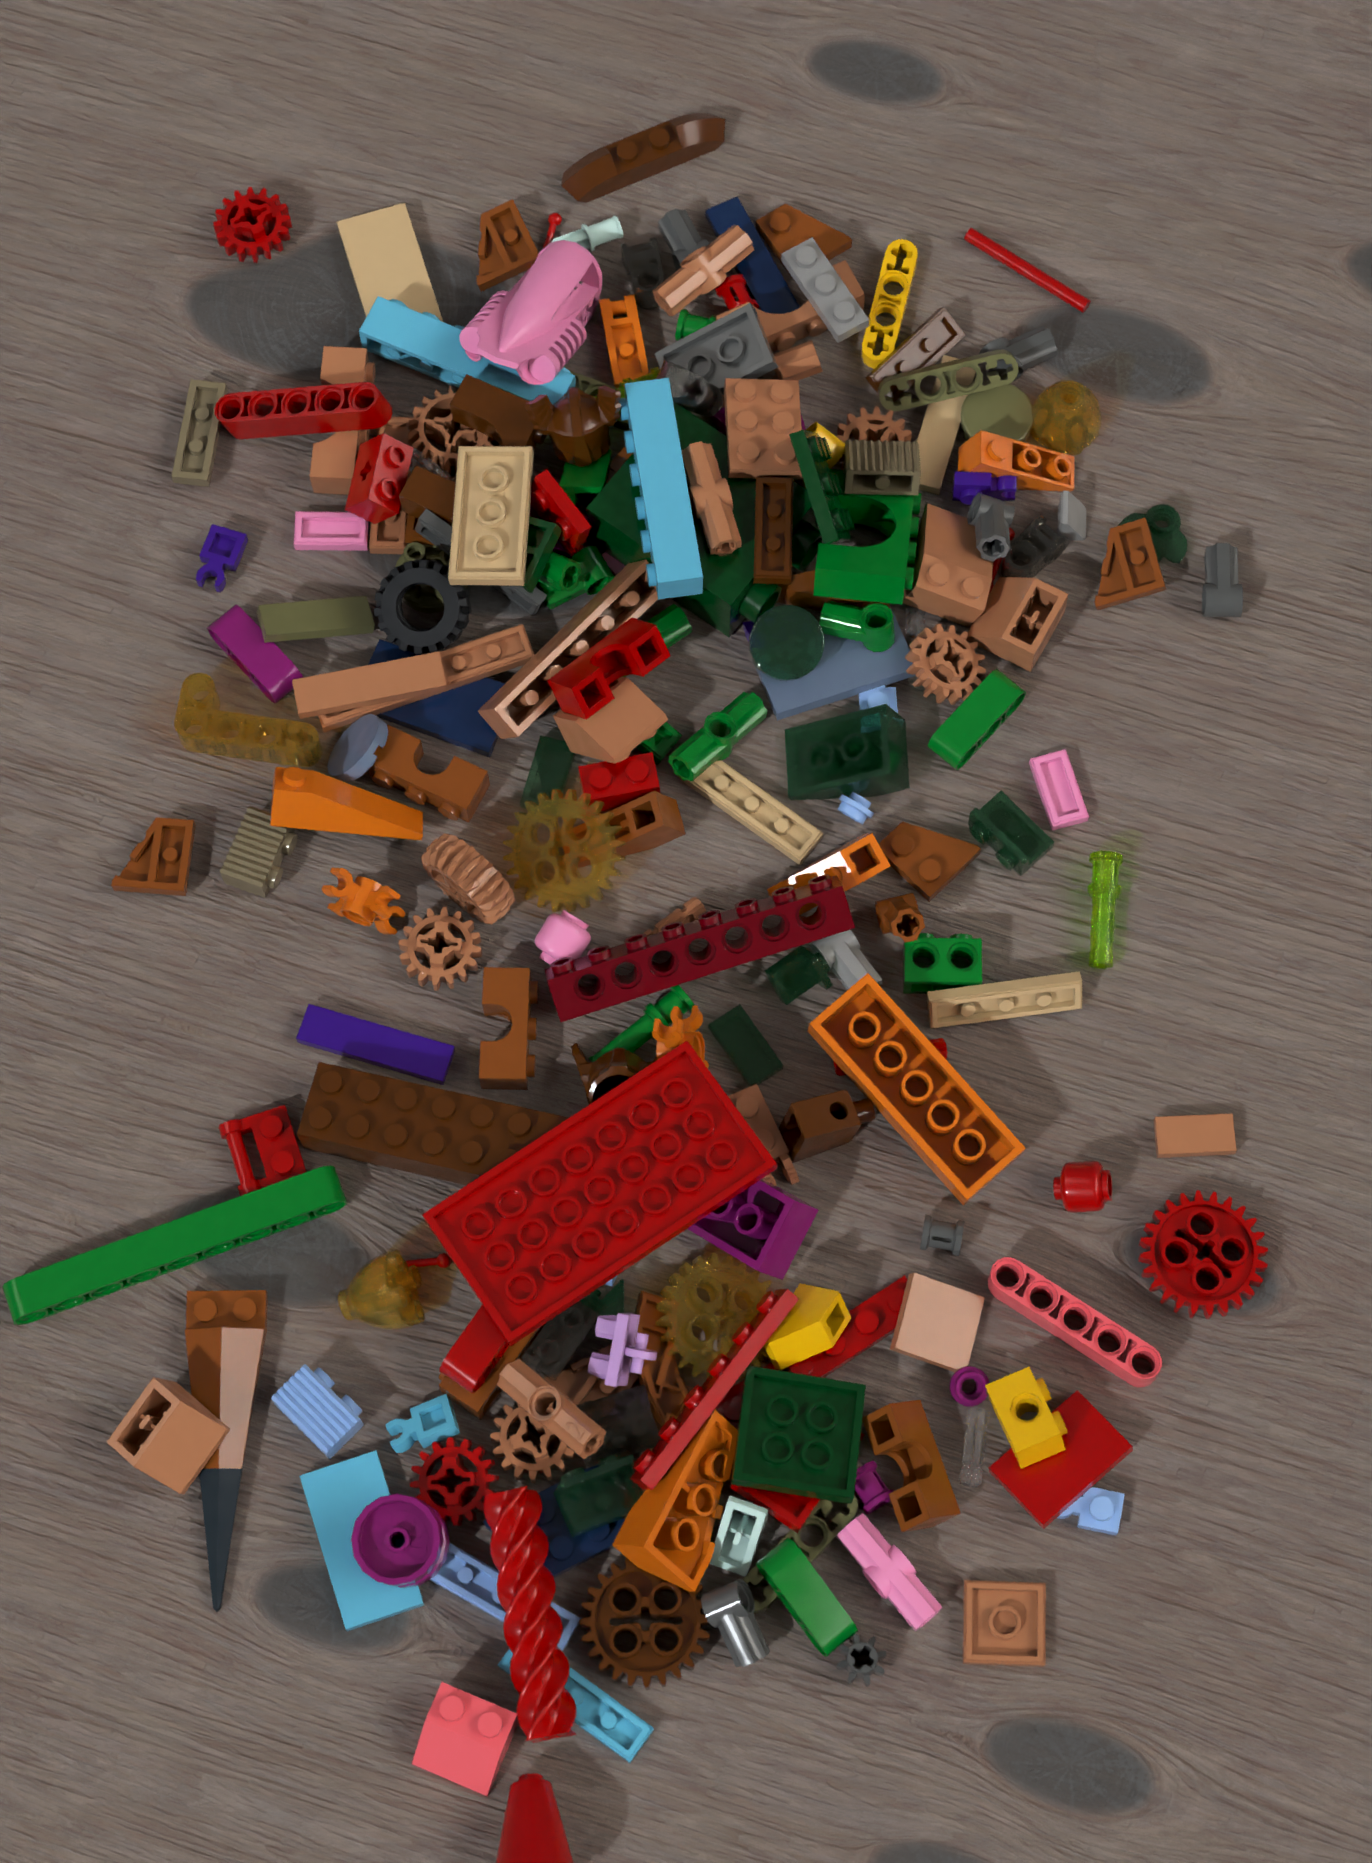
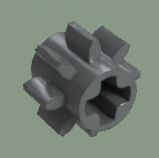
M854 1634V1645L850 1648L845 1645L839 1646V1651L847 1657L846 1660L840 1661L836 1667L838 1670L847 1668L850 1673L847 1681L848 1684H851L855 1677L863 1678L865 1686L868 1687L870 1685V1675L873 1672L883 1676L884 1669L876 1664L878 1660H882L887 1656V1652H876L873 1647L876 1637L873 1636L866 1643L860 1642L859 1636ZM863 1651L869 1654L868 1662L872 1666L863 1665L860 1670L854 1667L855 1659L851 1655L859 1656Z

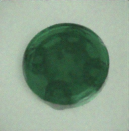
M781 605L767 610L757 619L749 636V651L755 667L770 678L780 681H793L808 675L817 666L824 651V634L819 622L811 613L798 606Z

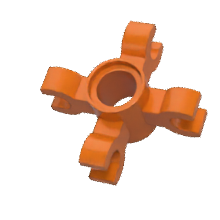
M331 868L330 872L338 878V886L336 888L332 885H323L322 891L329 897L341 898L336 903H329L327 908L338 916L346 917L359 925L369 927L374 921L380 933L396 935L397 930L391 927L389 918L391 915L404 918L406 913L401 907L391 906L388 903L393 899L399 900L401 895L389 886H382L378 882L366 877L357 876L353 882L352 875L348 870L344 868Z
M697 1005L692 1006L691 1015L686 1019H683V1013L680 1008L674 1006L670 1014L671 1021L673 1022L672 1027L662 1024L660 1019L654 1020L652 1036L657 1040V1060L685 1041H688L706 1067L709 1068V1063L705 1060L704 1038L701 1032L696 1031L703 1022V1015Z

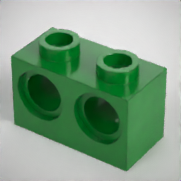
M919 933L917 940L904 942L903 994H927L928 991L982 984V938H973L971 935L963 933L953 934L950 938H934L932 934ZM919 956L929 958L933 965L928 968H920L914 964L913 960ZM956 957H965L970 961L971 966L960 969L954 966L951 960Z

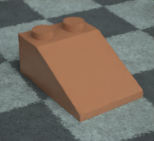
M927 503L924 507L916 540L915 564H910L909 566L914 568L912 590L904 589L903 603L969 627L985 611L992 582L993 562L981 558V553L976 548L975 526L968 524L966 517Z

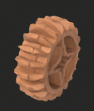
M451 385L448 389V394L442 395L436 389L434 400L424 396L422 400L423 407L414 406V418L409 419L407 423L408 429L411 431L406 435L407 442L411 443V447L414 448L412 457L418 458V466L423 469L428 467V470L435 474L442 472V476L451 477V475H456L459 446H499L491 437L453 421L450 403L456 393ZM427 439H433L435 443L443 445L446 452L433 447Z
M444 833L426 848L427 851L421 856V860L428 876L434 880L435 885L443 891V894L447 895L462 910L469 913L472 918L475 917L482 923L492 925L498 919L503 918L510 910V906L515 902V898L509 883L493 867V864L478 853L473 846H469L463 839H459L455 835Z

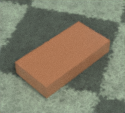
M1233 1113L1154 1118L1157 1158L1235 1155L1236 1153Z

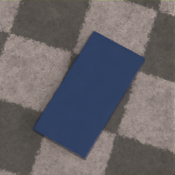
M379 639L368 665L422 654L401 650L398 645ZM487 677L376 716L490 757L499 736L478 713V710L505 683Z

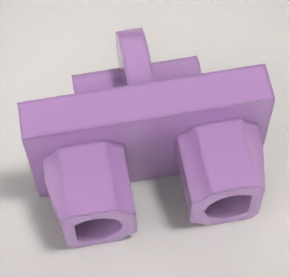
M617 1313V1315H599L597 1318L595 1336L611 1339L612 1346L610 1355L592 1352L588 1373L605 1379L604 1385L618 1387V1385L627 1386L630 1372L642 1374L644 1359L656 1360L657 1352L646 1349L649 1334L637 1332L640 1320L639 1314Z

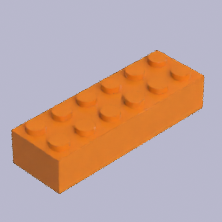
M869 973L864 975L809 1023L808 1033L859 1090L870 1099L875 1108L963 1206L1015 1161L1026 1149Z

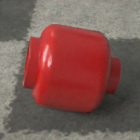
M1097 1161L1065 1163L1061 1170V1175L1054 1177L1053 1180L1055 1200H1062L1065 1209L1071 1213L1101 1211L1106 1201L1112 1200L1113 1188L1110 1170H1104L1102 1164Z

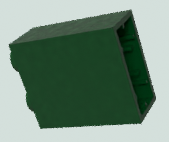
M675 402L674 411L681 450L687 448L689 444L700 441L711 443L714 449L721 477L726 478L733 501L732 512L742 545L731 554L723 556L710 554L700 519L695 518L692 510L703 573V594L674 597L671 599L727 637H730L745 618L756 625L760 624L776 605L782 588L777 584L753 583L756 479L728 478L726 436ZM632 453L586 508L587 521L592 526L587 537L588 543L597 546L600 551L606 552L625 566L629 563L647 560L649 564L652 563L650 552L643 553L640 531L646 530L645 519L638 520L636 513L635 497H641L639 486L632 487L629 464L635 463L634 453ZM793 481L792 566L802 571L816 557L818 544L823 543L820 530L816 528L817 521L807 489Z

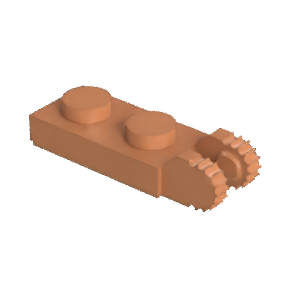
M754 1084L729 1095L730 1100L775 1162L779 1161L786 1180L791 1185L799 1182L797 1172L789 1157V1150L758 1085ZM771 1173L763 1178L769 1183L777 1186L776 1181Z

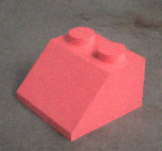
M441 1682L425 1719L412 1765L488 1797L519 1724L517 1713Z

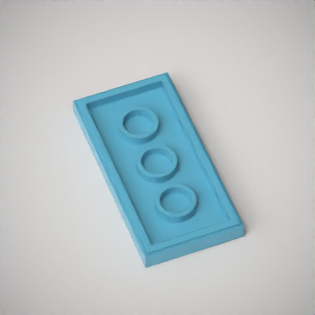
M375 1450L300 1475L346 1631L424 1606L419 1586L401 1588L377 1582L362 1571L353 1555L351 1537L356 1519L367 1505L379 1497L390 1495L377 1451ZM403 1536L400 1539H395L396 1547L400 1548L404 1545L405 1540Z

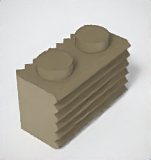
M848 439L845 441L843 459L844 494L918 496L921 476L919 443L917 441L911 443L901 440H892L890 443L887 440L873 442L872 440L866 441L863 439L858 441L856 439L852 442Z
M249 806L226 856V860L221 867L220 874L225 884L266 898L270 888L276 889L283 874V868L280 867V864L285 854L290 856L294 851L298 836L294 833V828L270 826L271 813Z

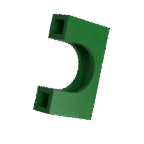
M830 469V472L833 474L837 473L840 479L843 494L839 495L838 498L841 507L844 509L848 508L853 524L867 525L878 529L888 539L882 543L867 547L819 543L813 596L903 605L904 589L912 590L914 568L907 567V564H915L917 542H909V540H917L919 517H912V514H920L922 493H919L918 496L844 494L843 470Z

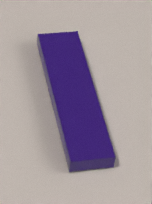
M308 1004L296 1037L297 1042L441 1085H444L455 1053V1046L312 1004Z

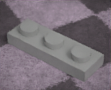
M813 237L781 253L782 263L837 343L869 327V318Z

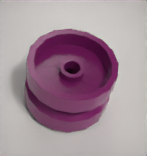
M401 1494L382 1496L367 1505L356 1519L351 1537L353 1555L362 1571L377 1582L401 1588L422 1585L436 1576L446 1562L450 1545L447 1525L439 1512L422 1500ZM404 1535V1545L400 1548L396 1547L395 1539H400Z

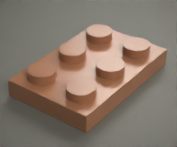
M725 378L724 400L728 478L790 477L794 478V480H802V473L789 434L802 430L799 380Z

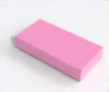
M295 511V550L368 551L369 521L350 512Z
M1066 749L1031 758L1029 765L1051 830L1087 822L1089 815Z

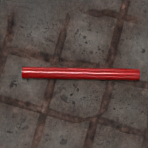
M972 227L967 231L964 240L1082 313L1089 307L1091 300Z

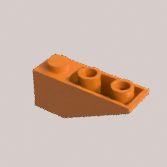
M983 430L958 447V471L987 472L991 473L993 478L1004 475L1016 476L1017 490H1074V456Z
M865 833L766 890L771 897V893L779 888L792 886L796 889L808 885V881L820 875H830V877L837 875L845 892L889 868L891 865L873 833ZM807 903L803 905L799 911V915L813 909L818 905L815 903Z

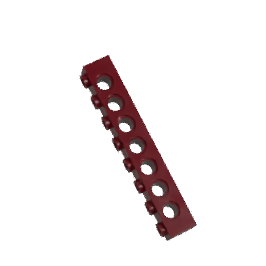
M820 875L810 879L808 885L796 889L792 886L779 888L771 893V897L758 901L756 898L745 899L736 903L735 908L721 913L719 910L707 911L699 915L698 920L683 924V922L670 923L662 927L661 932L649 936L644 933L636 934L625 939L624 944L612 948L608 945L598 946L588 951L587 956L575 960L572 957L558 959L551 963L550 968L544 969L560 1022L853 929L855 925L843 885L837 875L830 877V875ZM807 903L818 905L813 915L808 917L799 915L803 905ZM770 915L781 917L780 923L774 928L762 926L764 919ZM732 927L744 928L743 935L737 940L725 938L727 931ZM702 938L708 941L707 946L702 951L693 952L688 949L690 943L695 939ZM666 950L671 953V957L665 963L658 964L652 961L653 955L658 951ZM623 962H630L635 965L633 971L627 975H619L615 973V969ZM586 974H593L598 977L597 982L590 987H583L578 984L579 979Z

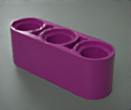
M235 604L207 627L210 636L272 703H278L294 690L292 680L303 678L294 663L274 642H264L261 628L238 605Z

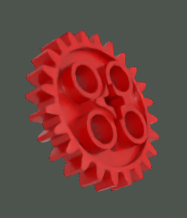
M1200 1190L1196 1191L1192 1202L1188 1200L1184 1193H1181L1178 1198L1179 1206H1176L1168 1199L1164 1204L1166 1214L1155 1210L1152 1218L1156 1224L1146 1223L1143 1229L1151 1237H1143L1139 1241L1140 1247L1149 1250L1141 1253L1138 1257V1262L1150 1265L1143 1270L1142 1278L1154 1277L1155 1279L1149 1291L1153 1292L1162 1289L1164 1293L1160 1303L1164 1304L1172 1298L1175 1301V1313L1180 1311L1183 1305L1189 1307V1318H1193L1198 1309H1203L1204 1316L1208 1320L1212 1316L1213 1308H1217L1221 1316L1224 1317L1228 1313V1303L1239 1310L1243 1305L1240 1295L1251 1300L1255 1293L1249 1285L1260 1287L1263 1279L1255 1272H1265L1268 1267L1267 1263L1258 1259L1265 1256L1268 1252L1267 1247L1257 1246V1243L1263 1239L1265 1234L1264 1232H1252L1251 1230L1257 1222L1256 1217L1245 1221L1242 1218L1246 1209L1244 1205L1234 1211L1231 1209L1232 1197L1229 1196L1223 1204L1217 1203V1192L1214 1191L1208 1201L1203 1200ZM1195 1220L1204 1221L1209 1226L1210 1233L1207 1235L1195 1233L1191 1228V1222ZM1180 1231L1184 1234L1185 1239L1177 1237L1175 1232ZM1233 1246L1239 1251L1241 1258L1237 1261H1229L1222 1255L1221 1248ZM1171 1248L1178 1249L1184 1254L1185 1261L1180 1264L1172 1263L1167 1259L1165 1251ZM1204 1249L1210 1252L1208 1258L1205 1257L1201 1261L1196 1257L1198 1252H1202ZM1222 1271L1229 1272L1231 1278H1225ZM1201 1274L1209 1275L1215 1282V1288L1211 1290L1201 1288L1196 1282V1276Z

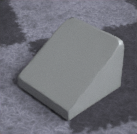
M1063 490L1058 505L1057 537H1059V540L1083 541L1086 538V507L1069 491Z

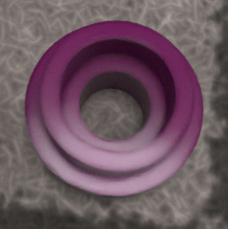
M962 1367L950 1379V1393L954 1400L963 1406L972 1407L979 1405L988 1396L985 1385L989 1384V1379L977 1367ZM967 1379L975 1381V1389L970 1393H965L962 1389V1384Z

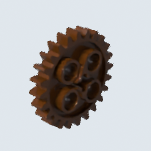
M628 1558L625 1561L626 1569L620 1570L616 1564L611 1563L613 1576L609 1579L599 1573L597 1578L602 1585L601 1589L588 1587L587 1589L589 1595L595 1599L594 1602H584L581 1604V1608L591 1614V1617L579 1620L581 1627L591 1629V1632L581 1637L582 1641L586 1644L595 1643L596 1645L588 1653L589 1658L593 1659L602 1656L603 1659L598 1667L599 1671L603 1672L612 1666L614 1668L612 1681L614 1682L618 1681L623 1674L628 1675V1688L634 1686L637 1678L643 1679L646 1690H649L652 1678H657L661 1686L666 1687V1675L669 1673L678 1681L681 1680L679 1667L684 1665L693 1670L695 1665L690 1658L691 1654L697 1656H704L705 1654L703 1648L697 1644L698 1640H710V1634L701 1629V1626L710 1623L705 1615L700 1614V1611H703L701 1600L696 1598L703 1591L702 1584L698 1585L695 1592H689L638 1568ZM662 1591H671L678 1600L672 1609L661 1610L654 1603L655 1597ZM621 1592H630L637 1599L636 1605L629 1611H620L614 1606L615 1597ZM649 1612L653 1620L670 1619L673 1617L682 1618L681 1624L651 1623L649 1631H642L641 1624L639 1623L622 1624L619 1626H611L609 1624L611 1619L641 1620L642 1613ZM662 1632H672L678 1638V1645L672 1651L664 1652L656 1647L655 1640ZM621 1633H631L637 1638V1645L631 1652L623 1653L615 1648V1639Z

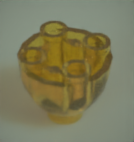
M1072 380L1055 382L1044 388L1034 400L1032 408L1033 425L1030 434L1035 440L1050 450L1067 453L1072 456L1078 455L1084 448L1090 446L1099 434L1102 423L1099 401L1093 392L1080 382Z
M397 1249L383 1253L367 1262L352 1278L348 1288L341 1290L338 1294L340 1310L348 1321L357 1319L376 1328L396 1330L412 1327L423 1323L425 1320L424 1310L419 1302L417 1288L422 1286L420 1272L415 1265L408 1266Z

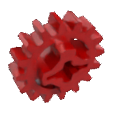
M248 187L247 195L242 196L236 190L234 191L235 199L233 201L227 198L222 200L224 209H216L217 221L213 222L215 234H217L219 246H225L228 256L237 252L240 262H243L247 256H251L253 262L258 263L259 255L264 254L270 260L272 259V249L279 252L283 251L281 240L290 241L289 229L292 228V222L286 203L281 204L278 194L269 198L266 188H263L259 194H254L253 188Z
M448 1437L445 1448L439 1442L434 1441L432 1442L433 1454L420 1452L419 1455L424 1461L423 1466H412L411 1469L419 1474V1480L409 1484L410 1487L420 1490V1494L415 1498L424 1501L437 1510L445 1523L449 1516H451L453 1526H461L462 1516L465 1515L470 1522H474L477 1520L475 1510L484 1511L485 1495L495 1493L494 1490L489 1489L490 1483L498 1481L499 1476L489 1474L488 1469L492 1468L495 1464L494 1460L481 1459L486 1449L479 1446L471 1451L472 1441L464 1439L460 1447H458L456 1439ZM461 1455L470 1459L478 1472H470L464 1466V1459H462ZM442 1459L441 1468L435 1475H430L433 1467ZM454 1474L470 1479V1481L456 1485L455 1490L447 1485L439 1484V1482H445L447 1479L453 1478ZM474 1488H478L473 1500L466 1504V1497ZM431 1491H438L444 1497L447 1508L440 1505L434 1499Z

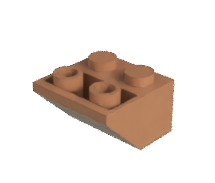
M999 577L987 598L985 611L973 622L966 640L971 643L977 641L979 647L1031 672L1065 613L1069 594L1037 578Z
M626 677L618 678L609 685L615 699L587 720L563 712L561 709L553 715L570 752L616 764L628 758L636 746L642 741L653 737L657 733V729L668 721L666 714Z
M153 1377L110 1436L107 1443L133 1467L179 1494H185L231 1429L176 1381Z

